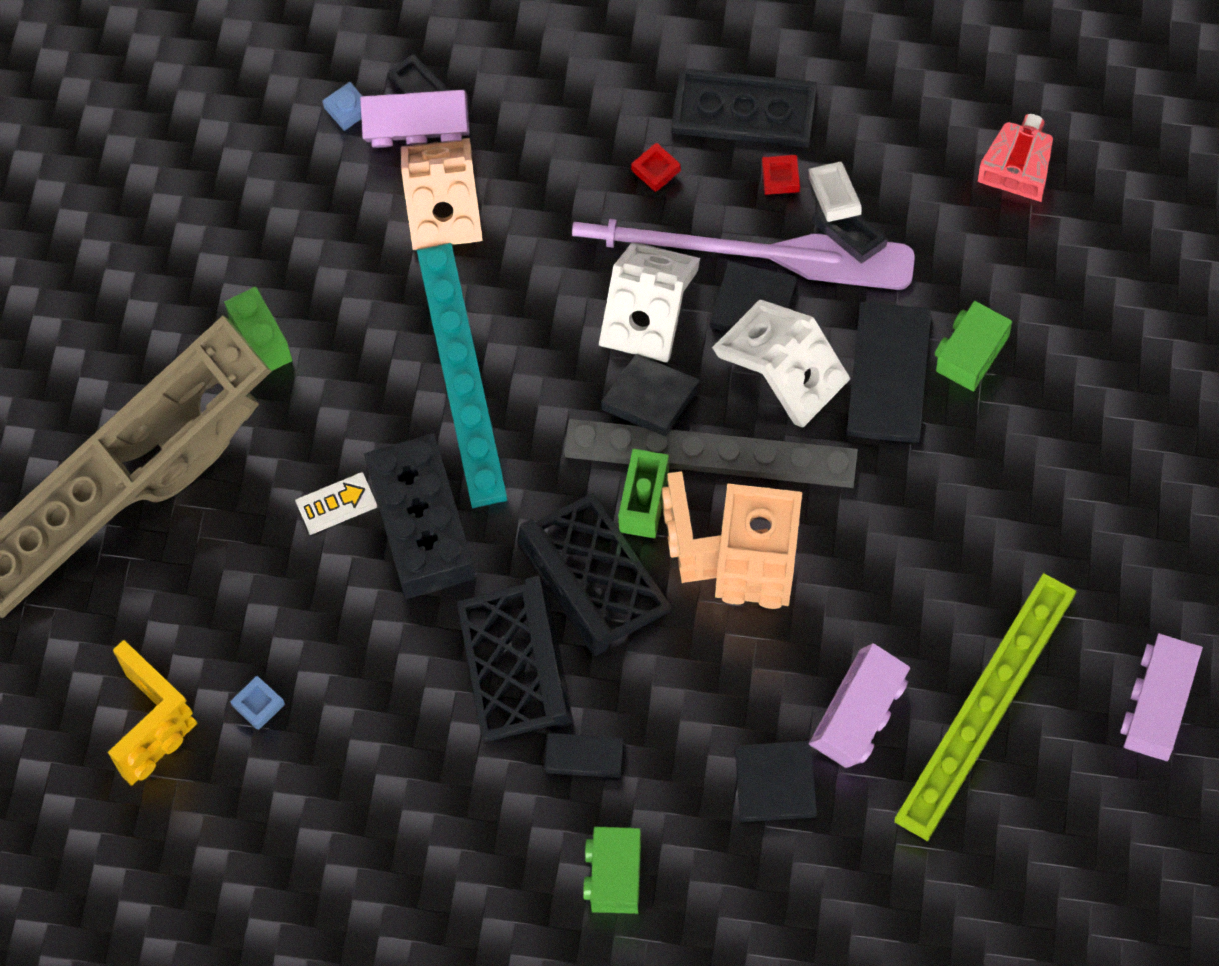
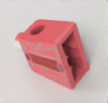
M1027 114L1021 126L1011 122L1005 123L981 161L978 182L1041 202L1053 141L1051 135L1042 132L1045 121L1038 115Z

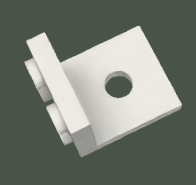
M631 243L613 267L599 346L668 362L671 357L683 292L698 272L700 258L644 244ZM638 310L645 312L649 316L650 324L646 327L636 325L632 319V313Z
M761 299L712 347L719 358L762 373L792 422L802 428L850 380L849 375L813 317ZM810 368V379L806 384H803L805 379L804 373Z

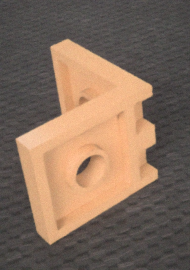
M470 138L455 142H434L401 147V171L413 250L449 243L455 245L483 241ZM439 202H447L453 207V212L446 218H440L434 214L433 207Z
M682 471L667 473L668 487L661 488L664 521L668 528L670 557H678L681 581L685 583L717 578L721 535L693 539ZM768 529L754 530V532L766 533Z
M727 484L715 598H722L724 602L729 604H743L744 601L758 602L760 606L770 609L780 608L781 605L789 606L802 492ZM759 517L765 518L770 522L771 528L766 533H756L750 527L751 521Z

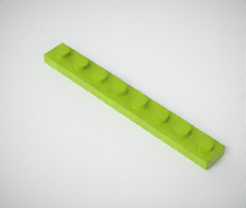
M1045 573L1042 574L896 815L895 823L926 841L929 840L1075 597L1076 590Z

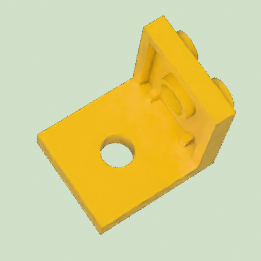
M123 640L113 649V652L126 676L157 705L108 751L121 776L132 786L138 779L144 780L155 769V763L166 753H173L182 744L183 737L197 724V721L191 716L193 713L185 704L186 699Z

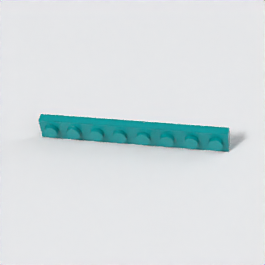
M452 244L417 250L471 506L476 508L508 501Z

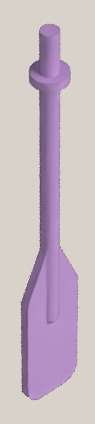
M609 219L608 226L574 222L572 236L605 239L606 247L614 248L615 241L767 258L809 280L902 290L911 284L913 277L914 252L909 246L899 243L887 242V247L861 264L830 237L822 234H810L774 244H761L617 227L616 219Z

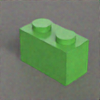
M256 286L224 301L231 323L271 371L293 361L288 343Z
M974 301L968 311L962 310L953 324L955 331L950 339L944 337L935 352V356L938 357L936 372L974 392L1009 338L1012 320Z
M632 449L618 515L619 531L621 533L656 539L663 502L661 488L666 487L668 481L669 455Z
M594 827L593 839H586L585 860L588 863H592V877H584V900H591L592 912L638 914L641 854L640 828Z

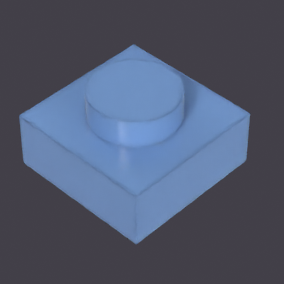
M351 82L322 101L325 110L344 131L362 119L360 97L363 96Z
M258 676L230 701L232 707L257 730L285 705L283 699Z

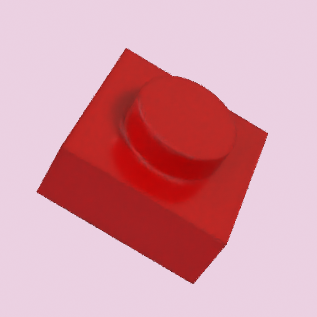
M657 142L631 164L632 171L655 192L681 171V164Z
M797 155L762 157L765 195L800 192Z

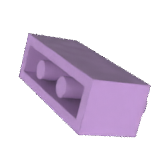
M465 90L360 97L363 139L366 142H372V147L393 146V140H406L407 145L427 144V138L441 137L442 143L462 141V136L470 135L467 93Z
M1158 634L1154 646L1146 645L1141 666L1147 667L1144 679L1137 677L1130 699L1137 701L1134 713L1126 712L1120 733L1127 735L1123 748L1168 762L1203 647L1162 634Z
M874 643L860 649L812 736L809 745L845 768L865 762L874 747V744L871 743L876 731H881L891 716V712L888 709L893 699L897 700L907 687L908 681L905 677L911 667Z

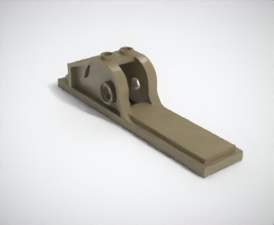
M220 317L0 520V618H4L123 508L139 500L159 502L178 494L220 457L229 445L230 439L259 405L250 391L272 372L228 318ZM216 384H220L224 390L205 406L207 409L202 412V395L206 390L214 388ZM158 444L162 448L143 468L139 467L132 474L122 464V462L141 457Z

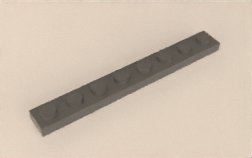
M569 419L564 453L565 458L629 464L632 449L669 455V469L854 488L858 449L681 430H670L665 437L641 426Z

